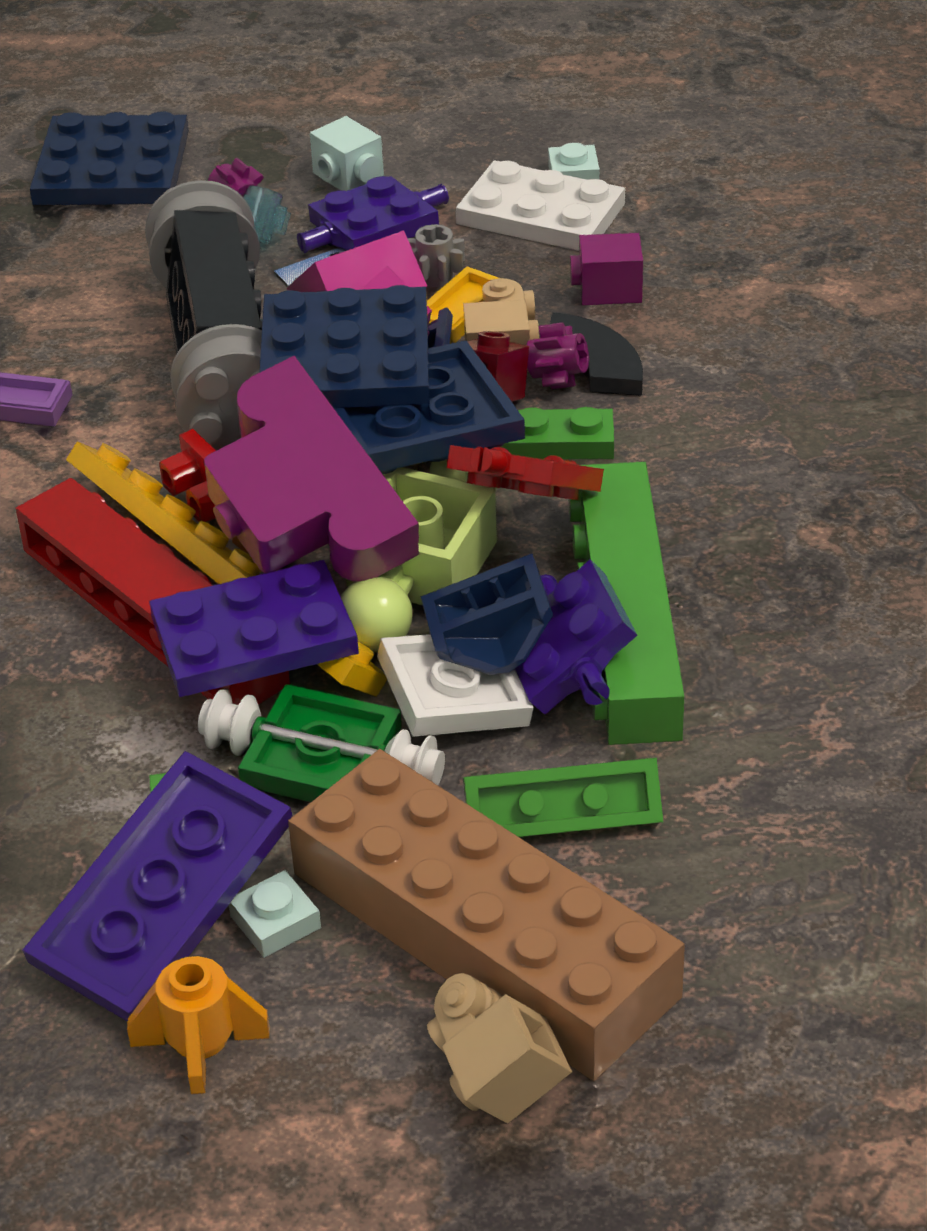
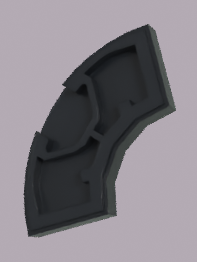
M552 312L550 324L563 322L564 326H572V334L581 333L585 337L589 352V365L584 374L589 379L590 391L642 395V362L629 341L613 329L591 319Z

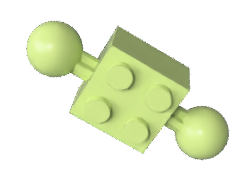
M448 459L440 462H431L429 473L400 467L391 473L383 474L419 523V555L376 578L364 581L346 579L348 587L341 595L342 602L356 631L358 641L374 653L378 652L380 638L400 637L408 634L413 617L411 602L423 605L420 596L477 575L497 542L495 494L497 488L466 483L468 472L446 468Z

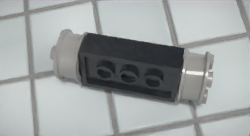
M200 180L186 182L165 191L155 201L148 213L145 235L149 247L152 271L158 281L166 288V300L176 356L171 366L170 379L175 395V409L178 421L185 432L194 429L215 450H219L242 438L238 418L237 392L242 383L258 374L260 370L263 320L260 319L262 299L261 291L254 289L255 269L260 257V244L255 231L253 214L246 200L237 191L224 184Z

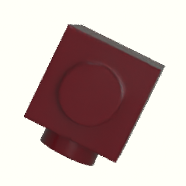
M496 331L479 332L478 339L467 341L511 402L525 398L529 346L510 342L509 334Z

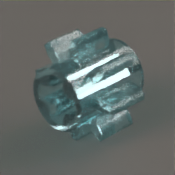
M248 186L243 198L252 211L259 243L270 244L274 233L286 234L291 213L287 211V207L281 206L283 196L280 193L259 186Z

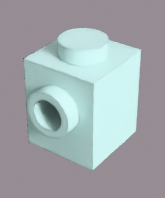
M348 116L310 132L313 173L337 189L348 191L366 185L372 178L384 176L382 137Z

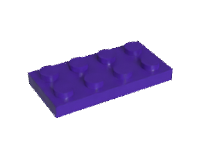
M184 751L22 949L27 962L125 1021H128V1017L155 983L161 971L173 961L190 956L289 827L288 820L293 817L291 807Z

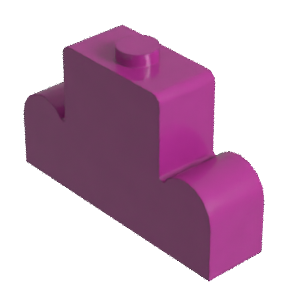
M295 356L250 377L242 383L237 392L238 418L242 438L207 455L204 459L208 495L215 505L213 511L220 528L229 539L237 536L260 571L263 573L277 571L318 548L329 544L330 561L334 570L341 577L348 580L364 581L376 578L419 555L418 521Z

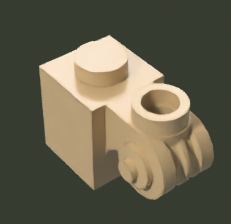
M504 278L490 280L482 288L483 302L463 303L464 334L467 341L478 339V333L482 331H496L509 334L510 342L527 345L530 339L539 338L538 320H535L534 291H523L521 285L514 280Z
M465 973L451 976L440 987L434 1004L436 1017L427 1023V1029L432 1040L445 1053L454 1073L450 1076V1084L453 1091L469 1109L473 1111L481 1109L509 1123L572 1073L546 1017L507 994L502 996L501 993Z

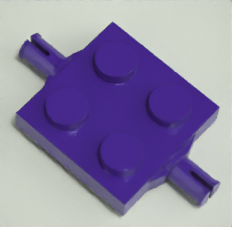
M392 176L375 177L370 179L366 185L348 191H334L327 194L324 199L308 204L310 222L317 228L298 233L297 243L300 250L307 253L310 250L325 245H334L347 251L403 230L407 238L415 237L417 230L421 227L432 224L439 225L438 210L434 207L447 204L449 202V194L446 187L442 186V184L421 192H413Z
M590 559L576 572L563 577L558 584L553 576L541 575L553 616L526 661L515 668L529 701L543 714L548 713L567 695L581 689L586 703L590 705L603 703L599 694L607 700L610 690L601 675L602 670L615 654L638 636L606 574Z

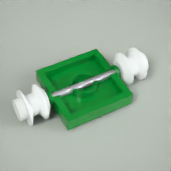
M288 684L284 686L267 718L261 717L257 700L253 695H246L239 705L232 704L231 693L226 689H221L215 694L213 699L209 698L204 702L198 719V731L201 735H204L205 744L208 749L216 750L224 740L230 741L231 751L234 755L241 756L247 751L238 766L239 780L261 791L308 802L315 800L378 749H382L436 785L440 783L445 765V753L437 750L435 736L429 735L421 746L411 743L409 731L401 730L400 709Z

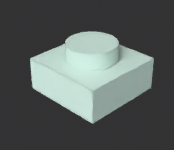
M567 143L561 147H548L549 170H556L563 175L586 180L599 179V164L595 145Z
M286 870L238 893L229 904L231 918L263 958L321 929L318 908Z

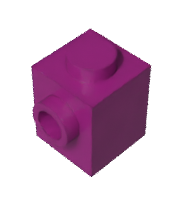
M639 233L579 235V255H570L571 286L580 285L582 305L642 303L643 255Z

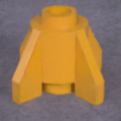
M201 956L184 957L173 961L165 967L127 1021L130 1047L165 1045L166 1039L171 1047L187 1058L191 1094L205 1093V1059L214 1056L222 1050L232 1031L235 1041L269 1038L267 1009L228 978L222 966L212 959Z

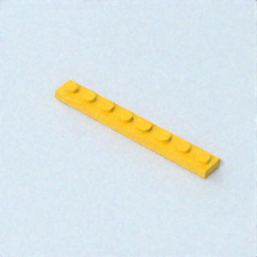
M78 441L76 442L66 460L216 583L222 584L238 578L260 575V569L248 553L237 548L232 552L226 547L229 538L223 532L206 522L200 521L197 524L193 521L192 518L196 511L192 507L169 494L163 497L159 493L163 487L159 481L141 470L134 468L131 471L128 469L127 466L131 460L126 455L104 443L97 450ZM359 641V654L317 664L340 684L376 697L387 681L385 673L370 662L375 653Z

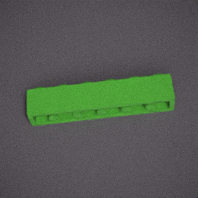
M646 462L582 465L604 469L600 492L579 489L578 500L568 499L570 522H580V524L573 525L572 528L574 559H585V562H577V570L591 559L606 574L638 635L615 654L602 670L601 675L609 687L610 694L607 700L599 694L603 703L593 705L594 720H605L608 745L683 741L684 690Z

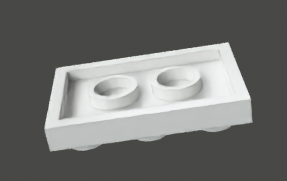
M494 160L457 205L456 224L579 251V235L604 234L625 205V187L610 185L599 179L586 180L567 176L556 170L543 171L519 166V164L513 161Z

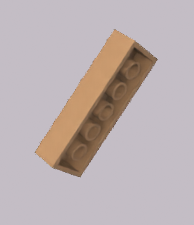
M378 749L288 820L295 875L446 980L455 974L465 973L501 993L502 996L507 994L546 1017L568 1064L593 1082L682 998L685 943L382 749Z

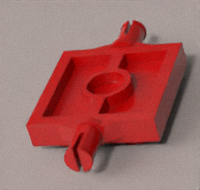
M450 445L446 467L467 471L466 483L506 488L527 494L578 500L579 489L600 492L604 469L578 465L573 460H563L555 455L539 459L514 455L502 447H494L492 449L477 447L474 449Z

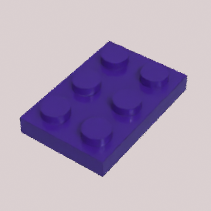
M325 560L298 564L286 569L247 578H238L218 585L149 600L152 621L179 697L359 654L356 631Z

